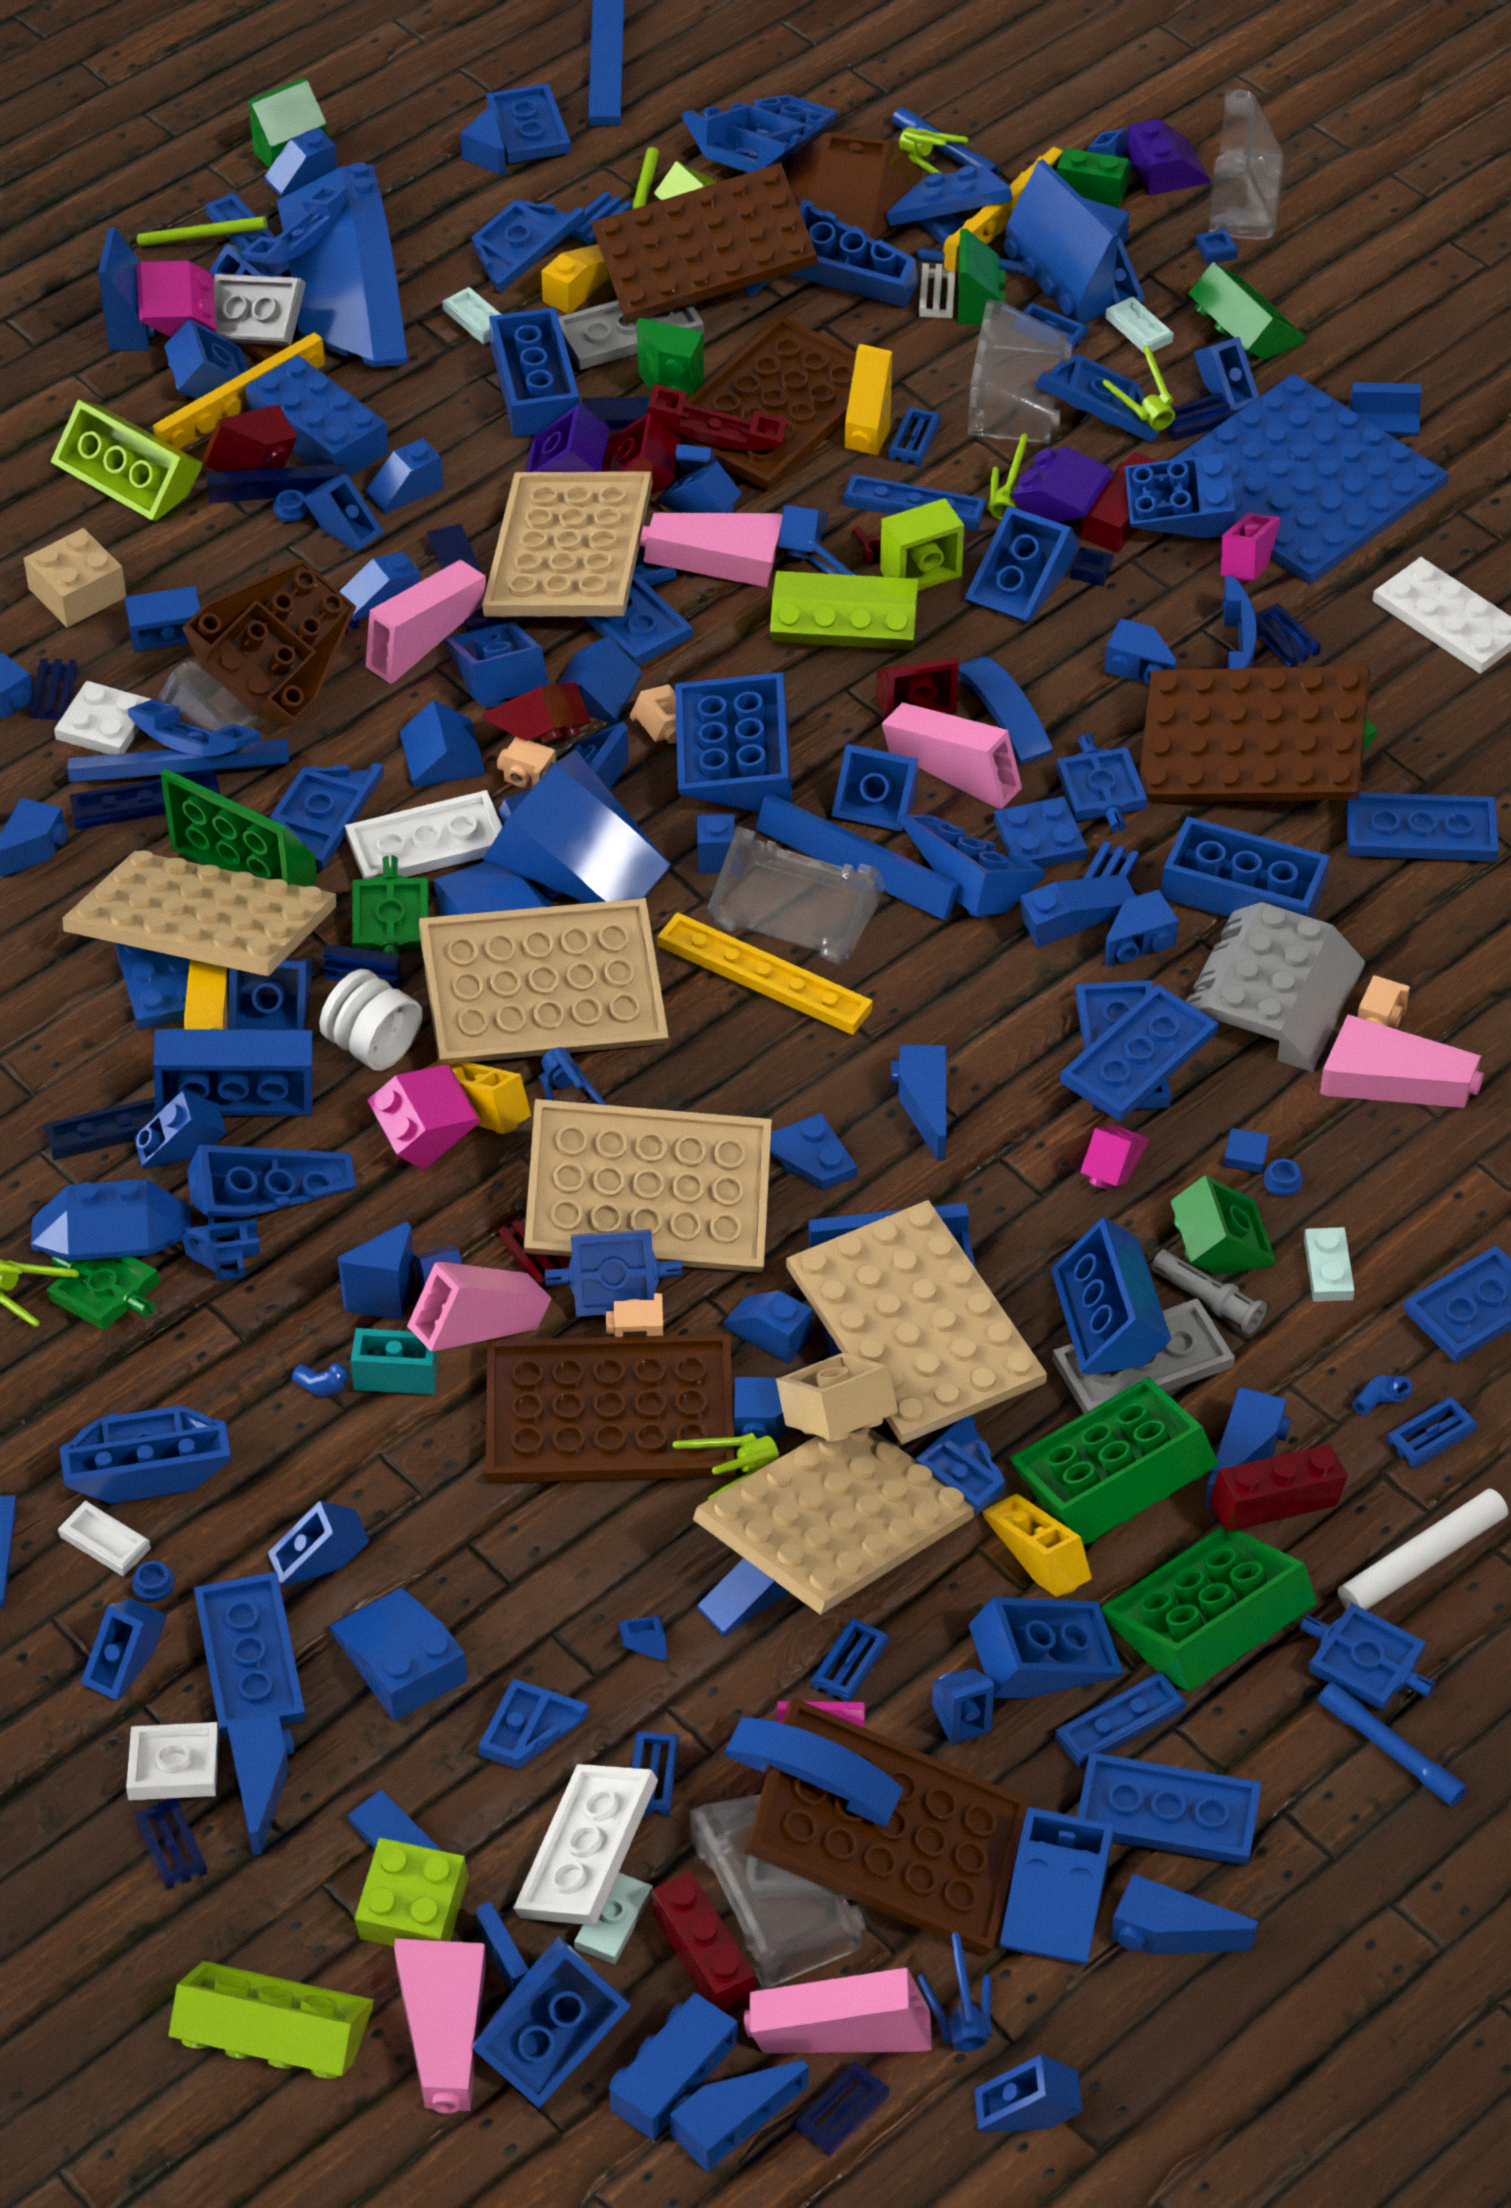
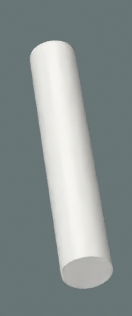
M1489 1488L1338 1588V1595L1343 1606L1347 1609L1353 1603L1364 1610L1369 1609L1507 1517L1508 1508L1504 1499L1498 1492Z

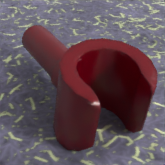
M855 527L853 533L864 547V561L867 563L872 562L873 552L878 553L881 557V539L878 537L868 538L860 527Z

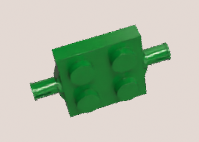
M388 855L382 859L383 876L373 879L352 880L353 951L383 952V970L390 972V959H392V972H395L399 969L398 951L422 949L418 924L420 918L429 917L428 877L407 878L398 875V858L391 855V868H389Z
M52 1257L51 1262L54 1267L77 1270L79 1276L76 1278L60 1277L47 1288L50 1301L99 1329L106 1330L128 1310H134L145 1318L150 1317L149 1313H154L155 1303L145 1299L144 1296L158 1285L161 1280L156 1269L134 1257L67 1261L58 1257Z

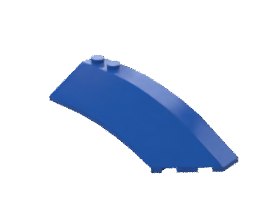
M353 163L350 166L339 167L277 200L282 232H284L306 213L302 201L321 184L345 187L349 193L340 214L325 235L308 251L288 261L291 278H301L306 282L297 319L299 339H303L315 332L325 342L326 349L347 357L352 352L362 356L363 363L373 367L408 364L394 260L374 165Z

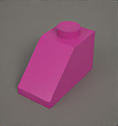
M1247 512L1222 535L1221 575L1233 576L1238 582L1242 583L1254 581L1267 569L1279 530L1280 517Z
M1116 1125L1095 1128L1080 1173L1090 1176L1089 1183L1100 1188L1112 1190L1113 1185H1124L1127 1183L1145 1151L1150 1138Z

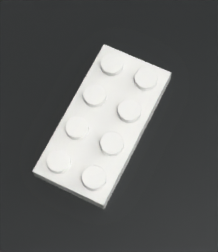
M1422 557L1374 590L1373 602L1480 674L1511 651V616Z
M487 790L345 825L346 837L363 879L383 876L382 859L388 855L389 868H391V855L398 858V875L404 877L484 858L502 829Z
M577 1764L513 1907L520 1918L596 1925L658 1782L652 1770Z

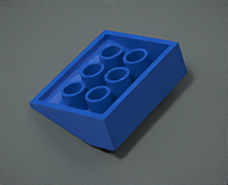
M1042 159L1037 162L1006 224L1004 250L1009 258L1022 261V268L1025 274L1031 277L1042 288L1045 295L1050 296L1059 305L1062 312L1072 320L1084 324L1106 315V309L1112 306L1119 234Z
M783 672L676 683L675 704L679 795L760 812L763 799L769 794H773L793 804L789 713Z

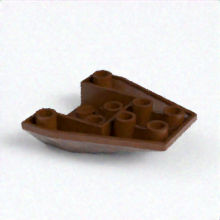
M826 132L794 153L788 172V182L798 208L803 198L813 202L814 207L823 212L827 210L837 215L839 221L850 227L854 225L865 231V235L878 241L891 227L888 222L887 212L921 180L922 170L891 140Z
M300 559L207 602L182 629L201 667L250 711L259 717L293 725L316 701L356 606L308 563Z

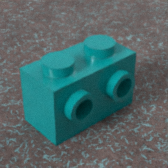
M355 1329L351 1355L354 1390L435 1395L440 1362L439 1350L431 1352L412 1331Z

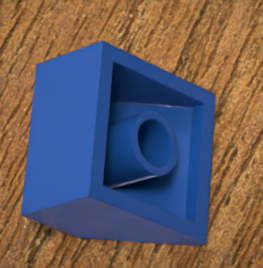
M190 318L164 345L169 360L168 364L176 381L175 386L182 395L188 398L199 399L249 370L240 345Z
M287 957L269 976L229 968L228 1030H306L311 1001L312 958Z

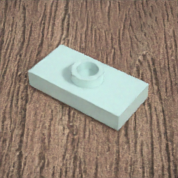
M468 287L442 301L443 310L482 344L490 341L489 316L501 314L475 291Z
M1133 296L1106 309L1105 318L1143 353V348L1146 345L1153 352L1173 342L1174 333Z
M618 1872L596 1925L583 1924L574 1941L575 1949L615 1965L652 1896V1885Z

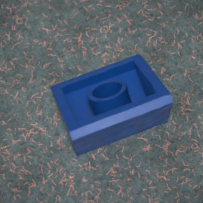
M607 636L576 652L558 684L576 682L589 717L615 724L640 681L642 670Z
M433 700L400 730V738L413 788L485 776V769L470 718Z
M623 721L579 740L571 750V752L576 750L609 790L629 762L628 726Z
M846 744L831 816L904 831L900 818L901 815H910L917 797L919 759Z
M407 1221L338 1257L343 1307L347 1312L403 1320L416 1276L412 1230Z

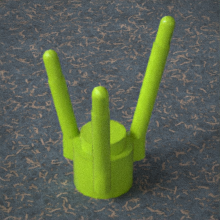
M908 127L900 136L899 147L902 152L909 154L908 157L915 164L933 174L941 172L922 159V156L930 154L933 144L945 146L947 142L967 143L969 139L964 136L935 133L925 129L921 131Z
M1146 345L1143 350L1160 396L1152 394L1146 398L1143 397L1144 400L1141 406H1139L1107 379L1103 381V385L1136 412L1141 420H1146L1154 430L1159 431L1168 427L1175 418V411L1170 406L1174 399L1166 389L1150 347Z
M1026 433L1021 435L1006 485L998 489L999 468L993 467L990 501L987 510L991 511V514L1000 521L1008 506L1019 509L1011 494L1016 488L1014 482L1028 439Z
M0 1259V1303L24 1321H27L34 1327H38L40 1325L39 1320L4 1295V1292L12 1290L16 1286L19 1278L18 1274L32 1273L76 1278L79 1276V1272L66 1268L22 1264Z
M753 1433L740 1437L674 1441L672 1443L674 1449L741 1446L736 1453L737 1459L713 1467L712 1473L718 1475L738 1468L748 1473L710 1495L708 1500L779 1459L778 1449L770 1436L756 1439Z

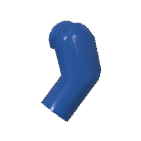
M302 1363L296 1367L291 1379L314 1395L324 1398L341 1392L345 1388L344 1383L348 1381L350 1373L339 1363L332 1364L328 1371L317 1373Z
M1377 1376L1353 1400L1352 1406L1357 1413L1367 1416L1378 1403H1397L1407 1399L1413 1391L1412 1382L1405 1376Z

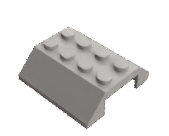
M1264 902L1233 911L1221 932L1220 939L1222 941L1215 944L1193 987L1196 993L1194 995L1191 994L1186 1002L1212 1019L1279 1040L1277 1061L1314 1072L1365 967V961L1332 924Z

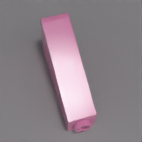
M653 513L650 527L643 526L639 545L645 547L644 562L768 588L778 549L783 514Z
M459 560L369 610L366 668L390 684L397 681L482 606L486 576L464 561Z
M903 702L882 723L890 753L919 759L918 767L995 808L1003 809L1022 789L1009 732L1006 729Z
M1347 1015L1323 1068L1320 1094L1333 1097L1465 1108L1470 1094L1477 1095L1483 1081L1484 1073L1478 1071L1481 1055Z
M436 1262L407 1327L433 1352L536 1330L552 1298L528 1273Z
M395 1939L396 1967L424 2106L426 2109H434L444 2114L455 2113L458 2110L470 2111L477 2052L472 2049V2045L479 2037L486 1974L485 1944Z
M907 1968L750 1992V2010H745L744 2012L746 2033L749 2038L753 2037L763 2053L925 2052L932 2050L930 2009Z

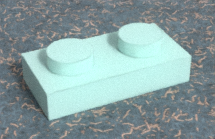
M1345 1227L1305 1229L1304 1244L1313 1302L1353 1300L1354 1284Z

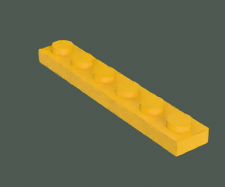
M1052 147L1046 154L1040 156L1025 172H1021L1018 178L1009 185L1013 195L1012 201L984 206L972 219H968L961 229H968L986 245L1006 228V224L1037 162L1044 159L1057 172V166L1063 150ZM960 229L953 235H950L943 246V253L945 254L944 269L953 273L958 271Z
M313 332L157 422L153 425L154 436L178 449L183 448L185 445L213 430L218 419L238 415L246 411L248 408L245 386L296 355L301 356L316 369L325 365L323 339Z
M678 912L657 936L658 947L851 1035H854L872 1011L873 1000Z

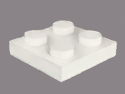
M86 681L55 727V737L57 740L109 755L124 754L140 730V727L128 716V709L151 699Z
M218 1722L131 1726L126 1786L128 1800L216 1796L219 1749Z

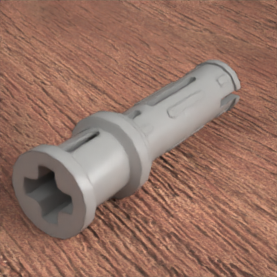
M1165 1249L1161 1250L1152 1262L1153 1267L1151 1268L1153 1273L1169 1280L1174 1285L1206 1302V1304L1211 1306L1214 1315L1219 1318L1225 1316L1241 1325V1330L1244 1333L1251 1334L1262 1322L1267 1310V1304L1262 1300L1255 1302L1240 1293L1238 1286L1235 1284H1222L1192 1265L1180 1260Z

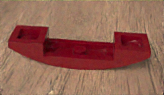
M655 383L653 385L647 412L664 425L685 436L720 447L742 450L774 449L782 445L787 423L785 418L754 410L752 419L749 420L686 403L687 392Z

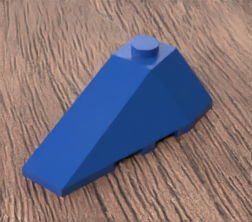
M901 815L900 823L936 873L959 883L955 901L967 908V912L972 916L987 918L989 914H1005L1021 899V895L1028 893L1044 878L1045 871L1024 856L1015 852L1009 853L1008 857L994 851L995 843L986 839L978 840L965 837L966 830L934 815Z
M199 1144L187 1170L191 1204L208 1216L248 1217L352 1191L356 1186L351 1153Z

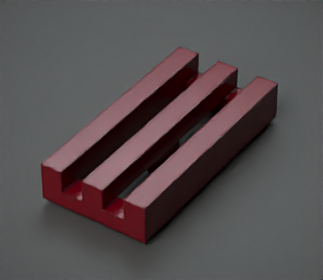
M520 1220L513 1222L512 1228L509 1230L506 1226L498 1229L499 1239L522 1270L528 1273L542 1289L549 1287L546 1286L545 1278L526 1253H523V1249L515 1240V1238L520 1237L524 1242L526 1221L523 1223ZM532 1254L544 1271L545 1269H556L546 1255ZM549 1255L558 1269L569 1268V1260L566 1256Z

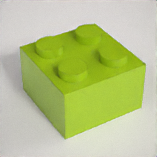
M945 498L881 520L880 571L884 577L918 579L919 591L962 576L964 524Z
M379 1838L354 1919L359 1938L393 1947L395 1939L450 1942L469 1879L465 1856Z

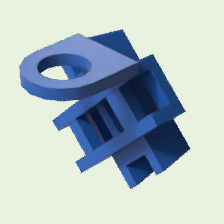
M207 1216V1226L186 1228V1233L183 1235L185 1254L191 1257L193 1264L201 1263L213 1270L216 1281L246 1277L243 1257L259 1255L260 1238L257 1237V1219L238 1221V1217H232V1221L215 1223L214 1216ZM234 1236L235 1241L217 1243V1238ZM238 1264V1268L221 1270L220 1265Z

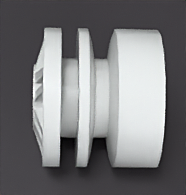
M358 969L342 979L328 996L321 1012L319 1021L320 1032L326 1039L336 1043L341 1049L350 1051L356 1059L371 1069L383 1071L398 1062L412 1046L420 1030L423 1018L422 1007L417 1001L399 989H392L385 980L379 979L370 970Z

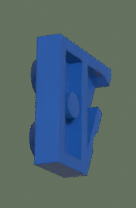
M822 1113L771 1132L770 1155L782 1161V1168L794 1175L803 1176L808 1183L823 1191L857 1177L856 1164Z
M973 1415L957 1421L915 1459V1464L924 1465L932 1472V1477L944 1486L953 1487L961 1491L964 1495V1500L974 1507V1514L978 1515L1004 1491L1005 1480L998 1466L992 1462L991 1451L986 1441L981 1440L975 1428L976 1421Z
M513 1678L478 1746L479 1756L520 1769L586 1720L589 1715V1704Z

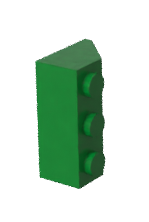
M1212 262L1188 293L1197 302L1195 309L1208 319L1213 317L1217 321L1214 327L1228 338L1240 336L1247 357L1255 354L1266 360L1302 344L1307 339L1294 324L1248 281L1215 262Z

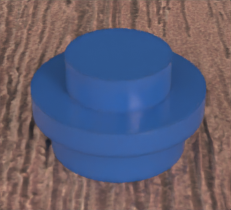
M285 490L279 493L273 505L275 515L279 519L289 522L305 517L309 508L303 501V494L297 490Z
M1277 1159L1266 1168L1263 1182L1271 1193L1279 1196H1290L1301 1189L1303 1174L1298 1165L1292 1160Z
M148 1561L137 1568L132 1578L134 1593L140 1599L155 1602L171 1594L175 1586L173 1572L165 1564L159 1561Z

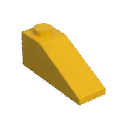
M598 244L563 252L541 271L543 302L567 314H571L610 278Z
M859 344L857 348L845 420V448L877 456L890 431L892 351Z
M190 959L184 1029L228 1030V967Z
M436 1061L424 1069L441 1065H439V1062ZM471 1062L447 1064L452 1068L481 1120L477 1125L478 1127L503 1134L515 1130L519 1123L531 1117L521 1074Z
M1016 1493L982 1511L984 1519L1032 1579L1054 1596L1059 1597L1075 1591L1078 1586L1092 1579L1081 1536Z

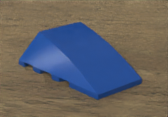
M786 94L754 100V106L742 102L732 103L731 109L719 112V108L716 106L705 108L702 115L697 114L693 110L683 111L682 118L705 158L750 173L778 164L803 148L838 118V111Z
M576 750L555 762L508 817L483 859L484 862L496 866L497 864L513 871L512 874L526 880L530 878L546 885L549 890L560 895L564 893L576 898L581 904L645 898L671 866Z
M481 862L433 879L440 916L552 907L555 905L528 880L512 874L513 871L497 864L494 866L487 862Z

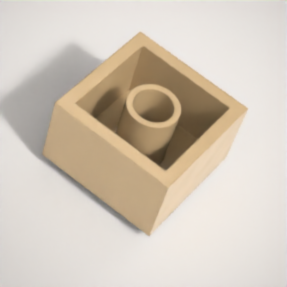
M84 528L24 558L29 590L67 628L127 597L122 566Z
M847 1353L838 1354L776 1379L785 1425L802 1430L804 1434H814L823 1437L829 1442L846 1439L850 1436L849 1432L858 1428L878 1426L883 1423V1418L898 1413L889 1366Z

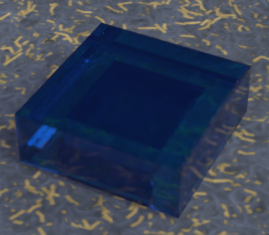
M1080 547L1070 570V579L1104 586L1113 565L1114 554Z

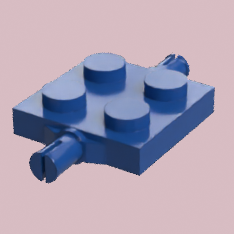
M1087 733L1086 737L1085 734H1082L1078 737V743L1082 752L1075 756L1059 758L1056 763V770L1075 821L1107 817L1111 831L1117 833L1118 827L1119 832H1122L1126 828L1122 813L1147 809V796L1128 747L1112 750L1097 749L1093 736L1090 733Z
M651 1229L572 1234V1256L569 1268L545 1269L546 1286L570 1284V1288L575 1296L576 1317L606 1315V1311H614V1301H627L630 1299L654 1300V1293L659 1278L683 1276L681 1260L657 1262L652 1248Z
M1353 1603L1349 1605L1341 1618L1329 1626L1309 1614L1303 1619L1299 1629L1321 1640L1319 1650L1309 1663L1308 1672L1328 1683L1335 1682L1350 1695L1382 1712L1394 1695L1405 1686L1426 1698L1434 1690L1435 1681H1431L1414 1672L1416 1663L1425 1651V1641Z

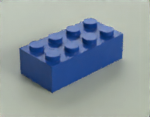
M556 307L489 316L491 351L513 437L536 434L580 403Z
M299 355L245 386L248 412L279 404L297 435L292 451L329 480L344 473H347L348 477L389 453L386 421Z
M1186 816L1163 868L1161 893L1166 900L1230 917L1233 911L1264 902L1313 918L1326 887L1330 856Z
M155 1029L153 1070L156 1115L184 1090L218 1103L222 1116H312V1030Z

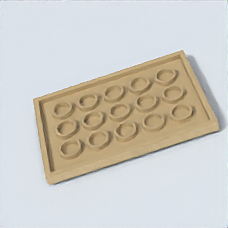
M651 471L515 472L482 604L484 616H625L641 533L653 484Z
M141 850L134 851L63 917V931L269 976L336 908V893L322 891L314 886L303 887L293 884L288 886V883L281 879H265L253 876V874L248 872L237 873L220 869L215 865L190 863L182 858H167Z
M646 898L419 919L418 925L439 1065L542 1056L549 1050L558 1047L567 1049L569 1053L667 1044L669 1036Z
M535 1099L523 1253L571 1257L572 1234L651 1229L652 1248L657 1262L681 1260L682 1266L762 1273L765 1254L772 1119Z
M929 1200L787 1257L786 1268L840 1351L889 1366L898 1413L886 1417L885 1420L901 1444H905L1046 1383V1371Z
M872 1428L853 1430L849 1432L850 1436L840 1441L829 1442L820 1436L812 1438L697 1506L693 1520L817 1613L823 1614L968 1522L975 1515L974 1507L964 1500V1495L961 1491L953 1487L944 1486L932 1477V1472L924 1465L915 1464V1459Z

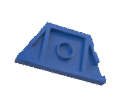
M966 166L954 173L944 175L943 173H933L925 177V179H921L887 212L889 225L893 226L1012 201L1013 195L1010 186L985 166L977 168Z
M515 199L471 237L472 247L496 291L502 293L585 220V213L582 208L574 207L573 213L556 211L554 204H534L530 201Z
M1080 354L1070 357L1067 362L1057 364L1049 374L1045 371L1042 372L1036 381V387L1069 402L1074 408L1085 410L1099 417L1103 422L1109 425H1116L1153 443L1159 433L1146 420H1141L1136 412L1103 385V381L1107 379L1141 406L1144 399L1139 383Z
M371 763L372 770L349 771V765H334L330 768L320 766L302 767L273 811L270 819L286 826L315 854L316 868L323 871L346 836L345 825L354 823L384 776L383 764Z

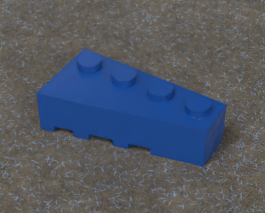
M803 198L799 210L816 251L819 264L787 273V275L906 308L918 283L915 258L880 239L876 241L870 238L859 227L855 225L853 227L839 221L837 215L827 210L823 212L814 207L813 202Z

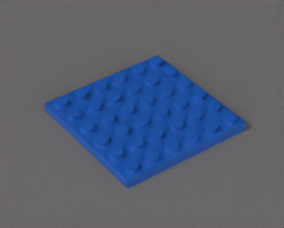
M1294 373L1171 459L1229 452L1233 473L1237 520L1239 521L1247 512L1280 517V526L1270 559L1309 585L1445 486L1449 478L1447 471Z

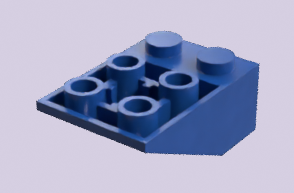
M1229 452L1125 466L1130 527L1198 538H1211L1222 536L1238 522Z
M1031 1807L1027 1808L1004 1919L1000 1948L1082 1965L1088 1964L1112 1852L1115 1824Z

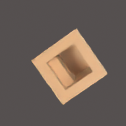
M669 684L641 691L630 713V719L633 722L639 721L655 742L666 739L669 744L676 743L675 691Z
M515 737L508 749L504 748L501 751L497 761V768L504 771V781L530 790L534 788L556 762L555 749Z
M1373 975L1359 1006L1357 1017L1397 1029L1401 1017H1404L1406 1013L1410 986Z
M654 1293V1300L630 1299L627 1301H614V1311H606L607 1335H615V1337L663 1336L662 1293Z

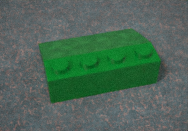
M166 768L160 773L171 850L202 865H215L220 869L237 873L248 872L253 874V876L270 880L281 879L286 881L288 886L293 884L308 887L313 886L318 880L315 854L286 826Z
M1149 1376L1009 1458L1015 1470L1047 1514L1081 1536L1083 1546L1096 1541L1100 1535L1117 1525L1131 1520L1137 1513L1152 1504L1165 1500L1171 1493L1189 1482L1202 1478L1206 1472L1219 1465L1203 1426Z
M1222 1526L1101 1607V1611L1105 1621L1157 1673L1162 1671L1171 1683L1190 1692L1204 1684L1207 1679L1226 1666L1236 1662L1239 1657L1258 1644L1267 1641L1271 1635L1281 1628L1299 1619L1303 1613L1314 1607L1317 1603L1304 1562L1239 1530L1226 1532Z

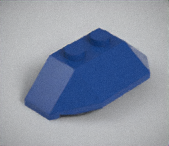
M148 1179L67 1185L32 1218L31 1247L32 1250L44 1251L51 1256L67 1261L152 1255L173 1246L178 1241L184 1242L183 1235L186 1233V1228H192L191 1206Z
M182 1405L98 1418L81 1431L70 1443L67 1442L60 1448L65 1487L110 1504L194 1491L231 1461L226 1422L219 1419L213 1420L203 1413Z

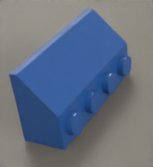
M1102 1217L1051 1268L1081 1372L1086 1375L1145 1366L1156 1354L1163 1351L1167 1343L1172 1340L1139 1238L1107 1218Z

